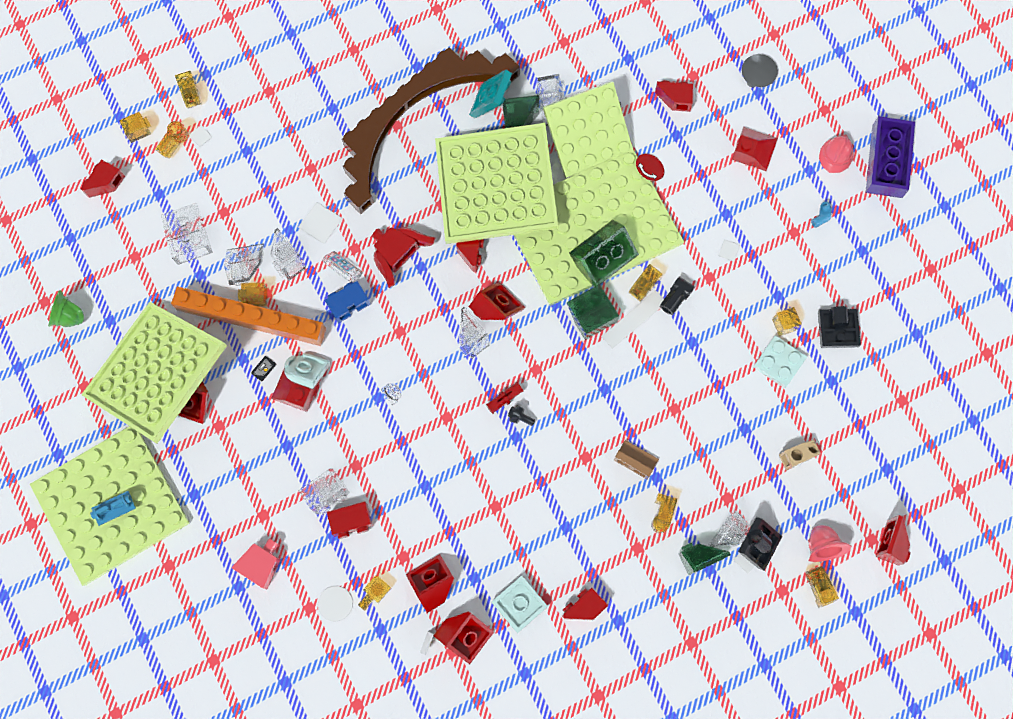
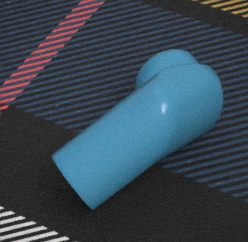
M829 202L821 203L819 216L811 220L814 228L821 226L831 219L832 207Z

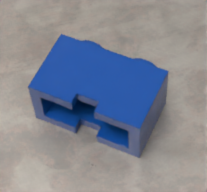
M358 281L346 284L344 289L339 292H332L325 299L338 324L351 317L350 313L357 310L359 312L371 305Z

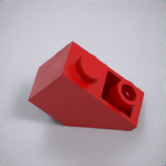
M667 80L657 81L655 94L672 111L690 112L693 104V84L684 81L679 83Z
M101 159L94 166L91 175L84 180L81 190L89 198L114 192L125 178V175L120 169Z
M484 239L457 242V253L473 272H477V266H481L482 255H479L480 248L483 249Z
M585 588L577 595L579 600L574 605L570 602L562 610L564 612L562 617L567 620L593 621L609 605L593 588L589 590Z

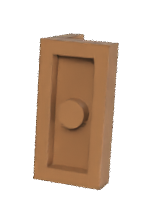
M626 440L614 458L615 462L647 480L659 460Z

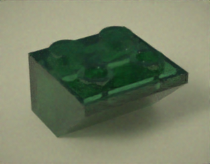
M600 284L567 302L575 325L584 340L618 322L619 314Z

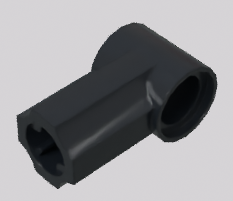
M679 276L659 307L665 313L673 316L682 302L686 301L695 286Z

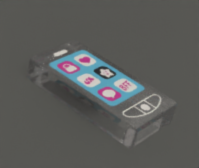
M335 251L325 255L322 259L323 263L349 282H353L362 276V270Z

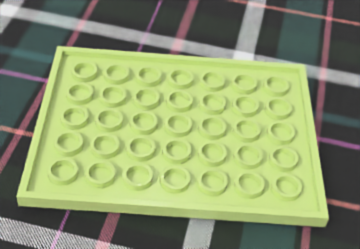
M634 150L604 161L553 185L559 229L513 235L549 306L683 245L684 241L652 182L642 177L636 168L637 155Z

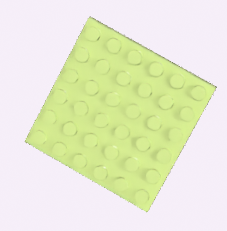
M545 123L435 138L446 244L559 229Z
M149 302L81 395L158 444L227 345Z
M130 426L30 483L82 586H86L190 524L141 433ZM129 491L136 509L98 526L96 519H93L90 515V512H92L91 508Z

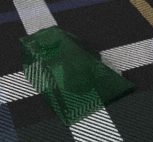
M539 95L504 99L502 103L504 129L531 125L539 115Z
M692 543L681 547L682 552L678 554L688 575L694 574L731 555L726 550L702 544L693 546Z

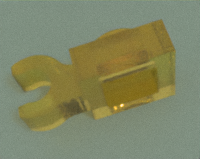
M375 575L363 589L367 595L359 602V607L366 611L373 600L379 604L391 590V587L379 576Z

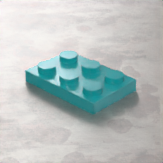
M504 70L481 83L469 113L471 117L477 118L502 105L505 99L504 93L511 84L510 77L512 73Z

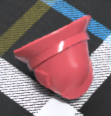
M840 135L826 141L820 149V163L829 173H840L848 169L853 161L852 143L846 135Z
M824 525L816 526L812 529L808 539L811 551L808 561L822 562L842 557L850 551L852 545L842 542L838 534L831 527Z

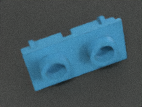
M126 491L92 507L90 515L93 519H96L98 526L136 509L129 491Z

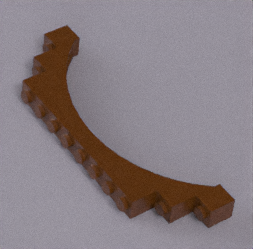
M450 47L445 51H441L436 59L428 62L422 71L415 73L408 83L401 85L394 95L387 97L380 107L374 108L366 119L360 120L352 131L346 132L343 136L342 142L344 147L353 155L343 165L345 174L354 182V184H350L345 189L344 196L360 215L374 204L371 195V176L376 155L386 134L408 109L433 93L460 84L485 82L504 70L512 73L510 77L512 83L520 76V66L506 53L502 56H497L493 63H491L478 50L473 54H468L464 61Z

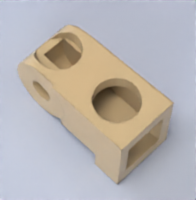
M811 440L783 451L779 454V457L787 471L815 458L821 453L815 441Z

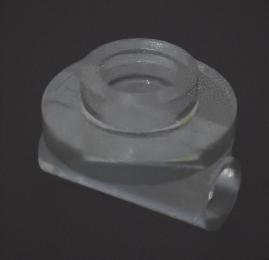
M388 383L381 389L391 405L396 404L402 396L401 390L396 384Z

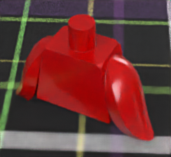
M391 227L385 233L378 228L373 232L372 237L377 241L374 244V262L385 278L388 288L395 285L393 272L396 273L419 249L418 246H432L436 239L435 237L427 236L407 227H399L397 229Z

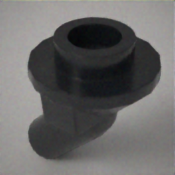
M519 404L515 407L512 406L509 410L508 417H510L509 421L511 423L518 424L519 421H522L530 426H533L535 423V419L523 414L525 409Z

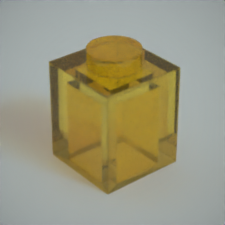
M140 112L119 120L125 135L131 143L151 135L149 130L151 124L147 116L143 117Z
M241 283V289H238V300L255 306H267V287L264 283Z
M795 307L776 313L772 319L779 337L797 331L802 325Z

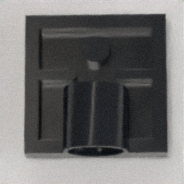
M836 306L831 309L818 310L821 348H855L861 346L858 309Z
M756 517L738 552L758 569L765 571L783 536L765 520Z

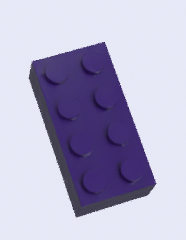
M878 116L872 125L865 193L903 198L909 191L915 121Z

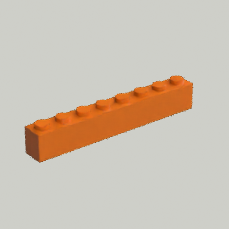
M178 286L171 305L177 311L321 346L326 331L323 322Z

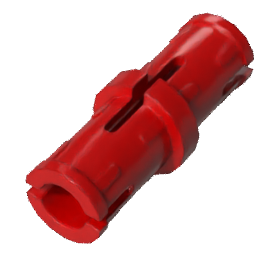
M515 382L504 392H499V395L487 403L486 407L494 414L505 404H510L513 398L524 391L519 383Z

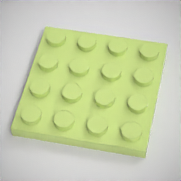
M612 81L543 106L557 155L566 178L633 150Z

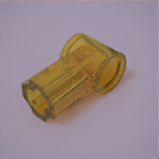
M179 121L170 122L167 126V133L155 150L165 158L170 159L180 143L185 142L188 138V132Z

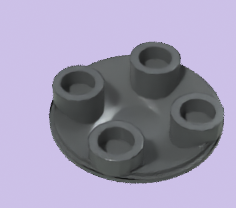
M755 54L748 57L742 65L743 78L747 85L752 88L766 87L773 84L778 74L776 63L773 59L763 54Z

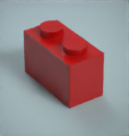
M366 502L327 512L331 533L334 537L338 536V539L349 537V533L356 531L357 534L368 532L369 528L373 527Z

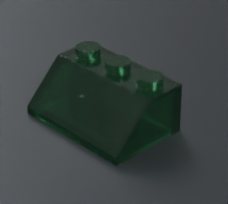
M611 220L569 252L576 267L594 288L598 287L639 255L625 226L615 220Z

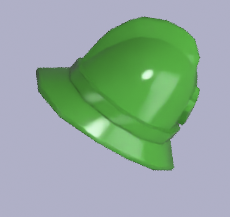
M59 290L51 309L48 326L72 327L81 324L84 320L83 311L68 300V297L64 296L62 290Z

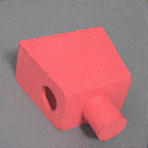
M270 538L263 548L254 543L232 566V569L267 590L280 562V559L273 555L279 544Z

